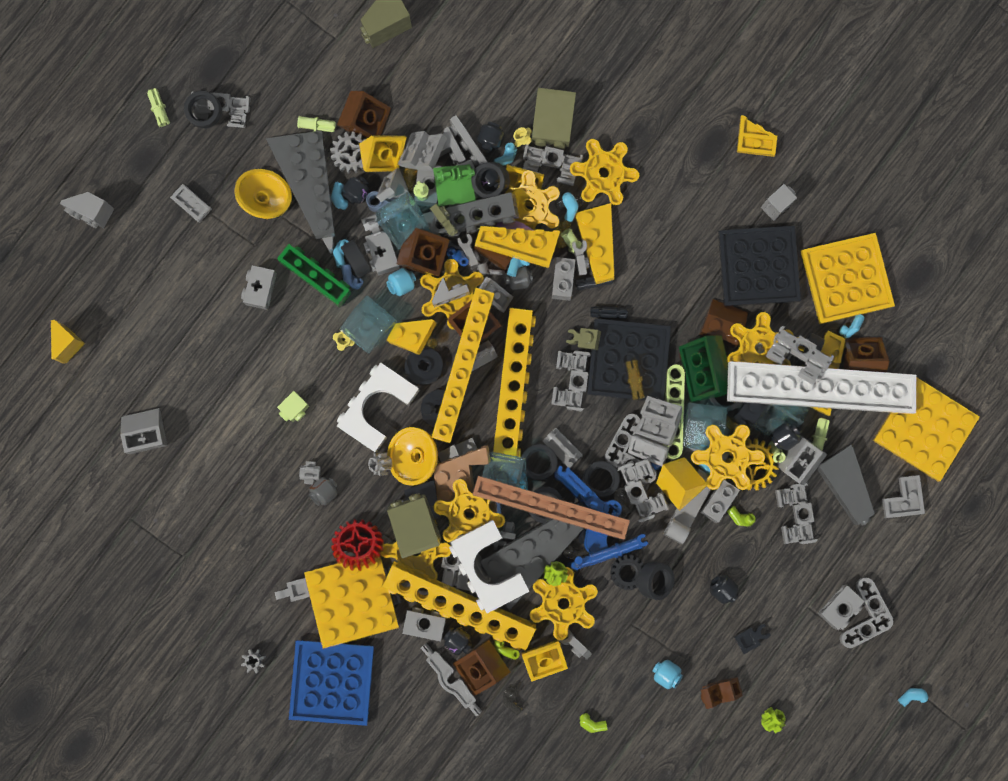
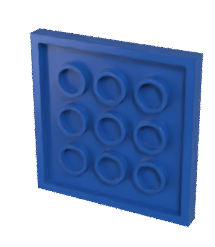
M296 640L289 720L367 726L374 646L339 644L323 649L321 642Z

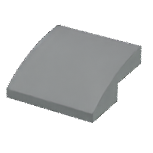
M425 131L411 133L398 165L416 170H433L447 138L443 134L428 135Z
M647 396L640 412L642 418L635 434L671 447L679 426L682 406Z

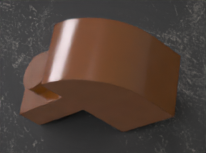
M738 677L710 683L701 689V699L706 709L714 708L721 703L735 701L743 696Z

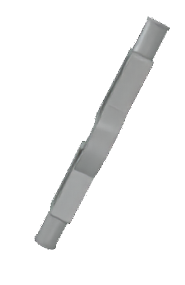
M427 643L424 644L420 649L427 655L426 661L438 674L440 685L447 692L454 694L464 708L469 707L474 715L478 716V713L480 714L482 710L476 705V698L469 691L464 681L459 678L453 683H449L448 677L454 672L453 667L442 658L438 651L433 652Z

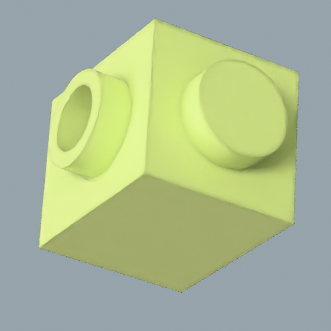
M293 391L277 407L280 410L278 414L286 422L288 420L292 422L296 420L298 422L305 416L306 413L304 411L309 405Z

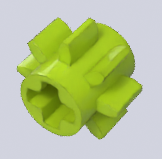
M551 562V565H546L544 569V579L552 586L561 585V582H566L568 578V569L561 562Z
M772 707L765 710V713L761 715L763 728L769 732L773 730L775 734L783 730L782 727L785 726L786 721L784 713L779 709L774 711Z

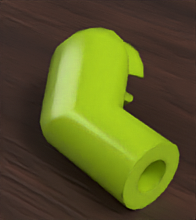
M735 506L727 510V513L738 526L748 527L753 525L756 520L753 514H740Z
M494 641V647L499 654L514 660L519 658L520 653L518 650L504 646V641Z
M582 714L580 716V725L588 732L595 733L607 730L606 720L594 722L590 719L589 714Z

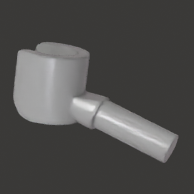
M486 263L479 264L477 267L478 272L483 277L489 274L504 275L505 273L504 270L488 269Z

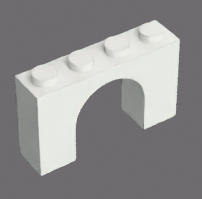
M382 363L379 366L375 365L373 367L368 382L364 381L361 384L359 395L357 397L354 396L348 403L350 408L346 413L342 412L337 419V427L375 453L378 452L387 437L370 426L364 418L363 409L368 398L376 393L386 392L409 406L420 391L419 388Z
M493 520L450 542L452 546L449 547L453 557L458 556L461 562L458 567L462 575L467 574L470 580L467 582L468 587L472 593L476 592L479 598L476 602L480 610L485 609L486 613L529 592L520 573L496 584L485 583L477 577L474 570L476 555L484 547L502 539Z

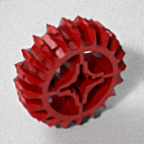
M354 519L353 524L347 521L345 528L340 525L341 532L335 531L336 538H332L333 545H331V549L334 551L333 556L337 558V563L342 564L345 569L350 566L352 571L355 567H358V570L361 571L364 565L369 569L370 562L372 564L376 563L374 558L380 559L381 555L379 552L384 550L383 546H381L384 544V541L381 538V532H378V527L376 525L372 527L370 521L365 524L363 519L360 523H357V520ZM360 533L367 534L371 538L368 539L367 537H361ZM357 539H358V541H359L358 551H357V549H356ZM344 551H348V553H355L356 557L348 556L344 553Z

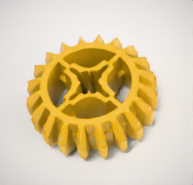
M750 438L746 439V447L762 451L767 460V464L763 462L759 464L761 466L754 467L753 469L749 466L746 468L747 476L750 479V486L747 490H751L752 485L755 490H759V484L762 488H765V481L769 484L773 482L769 476H777L776 473L772 472V470L779 469L778 466H773V463L776 462L772 459L773 453H769L772 446L769 445L764 448L765 441L758 445V439H754L753 444ZM729 452V455L734 459L733 454ZM727 459L726 462H731L733 459ZM758 469H766L762 478L753 480Z

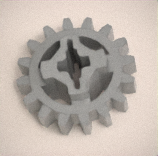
M345 132L344 138L338 136L339 141L332 142L335 148H330V151L334 153L331 155V159L336 160L334 162L336 167L340 165V171L347 169V173L350 174L351 170L354 169V172L358 173L357 168L360 167L363 170L362 158L357 162L361 156L360 147L353 144L352 141L360 144L364 140H362L361 134L356 137L355 132H352L351 136H348L347 132ZM349 150H353L352 156L349 155ZM346 160L350 162V164H346L342 161Z

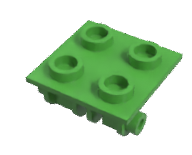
M470 164L433 168L439 206L476 201L471 182L475 172L470 167Z

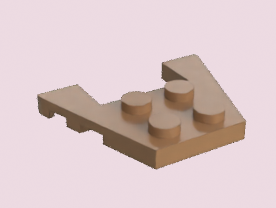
M488 445L437 464L434 471L438 501L451 502L454 500L455 491L453 490V483L457 479L466 481L468 490L473 493L474 481L471 465H485L491 462ZM490 501V510L498 513L496 502ZM471 508L465 510L466 512L475 514V512Z

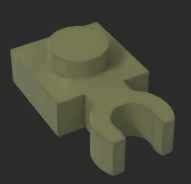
M433 205L430 208L444 226L447 233L453 237L458 231L448 218L450 213L444 206Z
M581 328L579 333L573 329L568 330V333L574 334V338L566 340L567 343L571 345L578 343L579 348L598 350L601 331Z

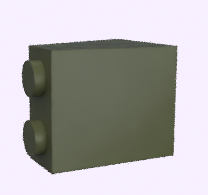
M376 0L360 20L362 27H360L361 35L366 44L370 43L372 49L412 28L410 15L402 0Z
M538 88L532 132V142L535 145L546 146V144L560 149L569 147L576 92Z
M420 493L409 496V500L403 502L396 500L390 503L391 506L388 507L387 512L402 559L440 545L441 535L425 494L420 495Z

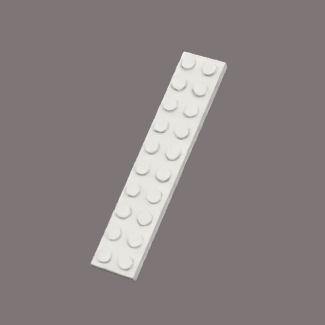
M728 362L727 401L906 414L916 413V375L828 368L825 372L820 373L814 385L798 376L802 368L805 369L802 366Z

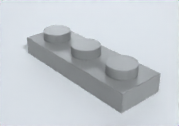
M456 115L452 117L449 128L454 136L458 135L461 139L459 143L465 152L468 150L471 154L470 160H472L474 166L477 167L482 163H487V160Z

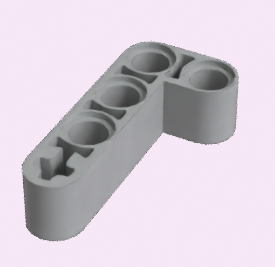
M700 469L697 470L706 481L709 474ZM707 486L680 511L676 508L663 535L679 544L685 542L691 530L690 527L710 491Z

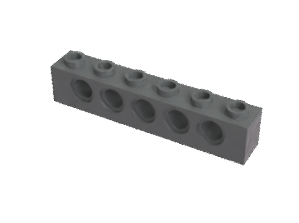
M512 193L446 208L450 213L448 218L458 231L453 237L460 235L459 232L467 231V233L478 231V228L481 226L495 227L497 223L509 224L515 222L514 219L519 218L516 198ZM497 207H501V213L498 216H494V210ZM433 212L402 219L405 240L415 228L421 229L424 225H428L427 232L441 237L446 235L452 237L445 228L439 229L440 222ZM478 212H483L482 218L480 220H476V214ZM464 216V222L458 225V218Z

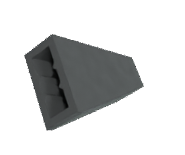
M849 445L822 462L817 467V470L854 525L861 524L863 526L872 520L870 517L875 513L852 445Z

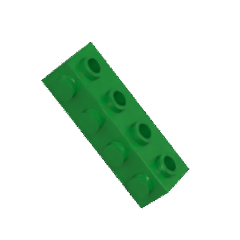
M288 244L277 260L341 308L352 294L349 289L350 286L343 280H340V282L334 278L335 274L327 268L325 270L320 268V263L314 258L310 257L308 259L304 256L305 252L298 246L292 247Z

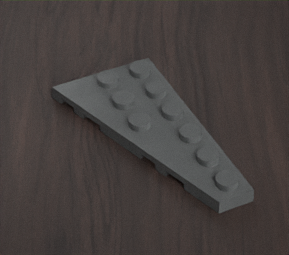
M322 130L266 138L315 238L334 237L335 231Z
M581 502L578 503V504H576V505H579V506L584 507ZM550 519L480 559V562L493 584L500 583L520 573L529 589L543 574L546 565L550 566L551 562L555 561L583 528ZM522 596L506 603L508 610H510Z

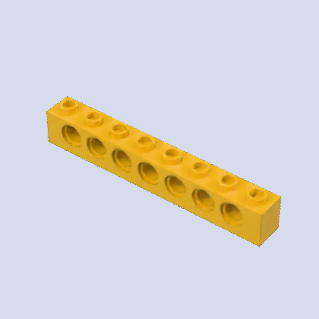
M475 288L432 434L434 439L448 443L451 442L494 297L493 292Z
M510 308L493 462L515 464L516 460H520L521 449L517 448L518 441H522L523 430L519 429L520 422H524L525 411L521 409L522 403H526L527 391H524V384H528L529 381L526 365L531 364L532 355L528 353V347L533 346L534 335H530L531 327L535 328L536 316H532V310ZM523 325L526 328V332L518 334L515 330L516 327ZM516 344H521L524 347V351L516 353L513 347ZM513 363H520L522 370L514 372L511 366ZM513 381L518 382L520 388L517 391H512L509 388V384ZM514 400L517 402L518 407L515 410H509L507 403ZM506 420H514L516 426L513 429H507L504 425ZM506 438L512 439L514 443L509 449L502 445L503 440Z
M395 561L383 584L386 591L391 594L398 593L403 595V598L409 602L416 601L421 603V606L427 610L434 609L439 611V614L445 618L452 617L457 619L459 624L475 627L477 632L493 635L495 640L511 643L510 645L518 650H521V648L527 649L536 630L535 623L501 608H497L489 613H486L485 609L481 611L476 602L478 598ZM408 580L410 582V586L403 587L400 581ZM426 588L428 590V594L421 595L418 592V589ZM444 596L446 598V601L444 603H439L436 600V597ZM462 604L464 609L457 611L454 605ZM473 612H480L482 617L476 619L471 614ZM495 619L498 620L500 624L494 627L491 626L489 622ZM513 627L518 632L516 634H509L507 630Z

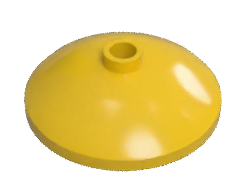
M253 169L243 173L238 178L234 189L235 198L240 207L250 215L263 219L281 216L287 211L292 200L291 189L287 182L280 175L265 169Z
M416 427L402 429L392 438L388 447L387 456L392 459L390 471L399 482L405 485H419L426 482L434 473L438 461V451L435 441L425 430Z

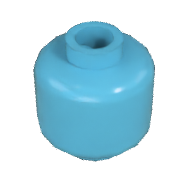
M401 268L388 276L386 284L393 295L402 296L414 289L416 277L412 271Z
M665 660L662 663L658 662L653 669L655 673L654 681L666 689L676 688L683 677L681 668L670 660Z

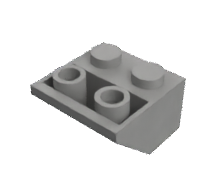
M89 192L61 200L60 202L65 208L64 211L77 220H83L93 228L99 226L104 229L114 210L105 200Z
M160 408L121 417V439L124 453L134 454L168 446Z
M801 435V441L790 450L782 449L786 459L781 463L777 462L774 464L796 482L805 485L827 454Z

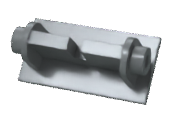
M489 340L479 345L472 371L498 357Z
M557 428L551 431L543 440L569 468L582 456L581 452Z

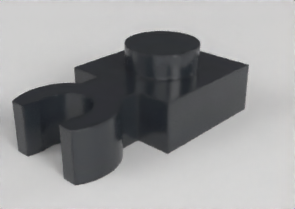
M765 624L758 625L754 632L750 627L734 636L743 654L760 646L759 639H768L771 636L770 633L761 634V629L766 627Z

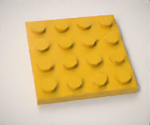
M876 233L801 250L819 324L895 306Z
M916 377V413L890 412L873 441L940 482L980 417Z
M381 557L380 559L374 558L376 563L372 564L370 562L369 569L365 565L362 566L361 571L358 570V567H355L353 571L350 569V566L345 569L342 564L337 563L304 572L323 649L399 628L391 594L383 587L386 576Z

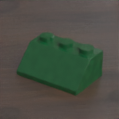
M722 335L705 336L679 346L690 401L696 402L726 395L728 391V361Z

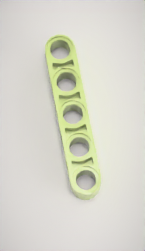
M672 365L666 374L665 402L679 405L683 408L678 426V435L675 436L672 443L677 448L678 453L676 456L668 453L667 458L670 460L680 457L683 451L685 371L680 365ZM671 370H678L680 377L678 379L672 378L670 375ZM670 389H677L679 397H671Z

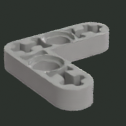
M629 414L623 419L605 453L606 462L611 463L617 469L620 465H625L628 460H632L635 463L640 462V460L626 453L632 435L627 431L621 430L622 427L627 429L629 425L626 422L627 419L631 420L634 418L637 425L632 426L630 432H633L632 435L635 434L640 423V418L635 414ZM620 434L626 435L628 437L627 444H619L617 437ZM613 444H615L618 448H622L624 450L623 452L619 450L616 455L617 457H619V459H615L612 462L610 461L611 457L608 454L609 452L613 453L616 448L612 447ZM654 468L653 470L655 476H653L652 478H648L647 480L642 479L643 483H651L656 479V471Z
M860 578L856 582V590L860 598L865 601L863 604L870 618L841 633L840 643L847 648L856 647L889 630L893 625V618L875 583L870 578ZM863 581L870 584L867 588L870 593L874 592L875 595L865 598V595H868L866 590L861 589ZM873 598L879 601V607L875 610L869 605L870 600ZM880 617L888 619L886 626L881 624L875 627L871 622L874 620V623H879L881 621ZM866 624L871 627V633L867 636L861 632V628ZM847 634L850 636L858 634L861 637L860 640L859 637L853 638L851 644L845 642Z

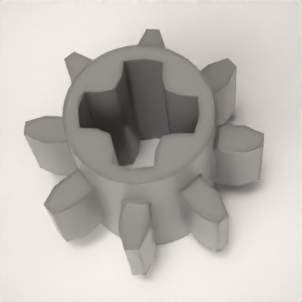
M376 452L374 457L369 459V469L374 472V475H387V470L392 468V459L387 456V453Z
M306 461V465L300 466L299 477L300 480H304V484H314L315 480H319L321 466H316V462Z
M250 649L248 650V656L242 655L245 663L241 664V666L246 665L248 668L247 673L254 669L255 673H258L259 666L265 667L262 660L266 656L261 657L259 654L260 650L253 653V650ZM252 657L254 659L257 658L258 662H256L255 665L254 663L250 664L249 660H251Z

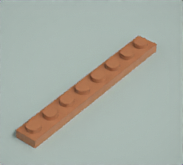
M478 476L473 491V496L622 540H625L630 521Z

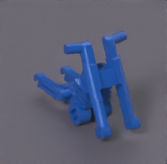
M559 466L554 472L555 480L563 484L584 507L609 514L608 511L611 508L613 509L611 515L618 517L621 514L622 507L619 502L614 500L602 501L569 467L562 472V466ZM586 529L584 546L589 555L584 558L576 557L574 562L567 563V567L578 570L614 557L618 558L622 554L648 545V542H641V539L645 537V534H641L631 540L620 544L615 543V545L608 547V535Z

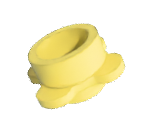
M521 127L514 132L513 137L516 140L514 143L516 147L531 143L530 134L532 130L530 128L525 129Z
M344 329L333 335V340L336 341L337 349L340 351L355 344V340L350 336L351 332L349 329Z

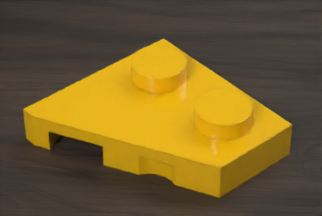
M741 115L737 153L774 157L776 154L777 136L765 131L763 127L758 124L755 125L746 116Z
M432 319L396 323L387 341L420 355L437 323Z

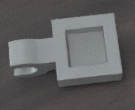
M379 213L361 219L365 231H372L374 237L381 234L379 228L380 225H383Z
M467 234L468 242L462 243L461 239L458 238V244L463 249L473 270L478 267L480 258L476 250L472 251L470 247L472 237L470 234Z
M582 240L583 246L581 248L576 247L575 241L572 242L579 275L587 274L586 269L589 268L588 257L583 255L587 248L585 240Z
M305 578L288 582V589L275 592L276 600L290 596L291 602L310 597Z
M568 630V638L566 640H559L564 645H572L571 651L579 658L583 656L588 659L592 655L574 637L570 630Z

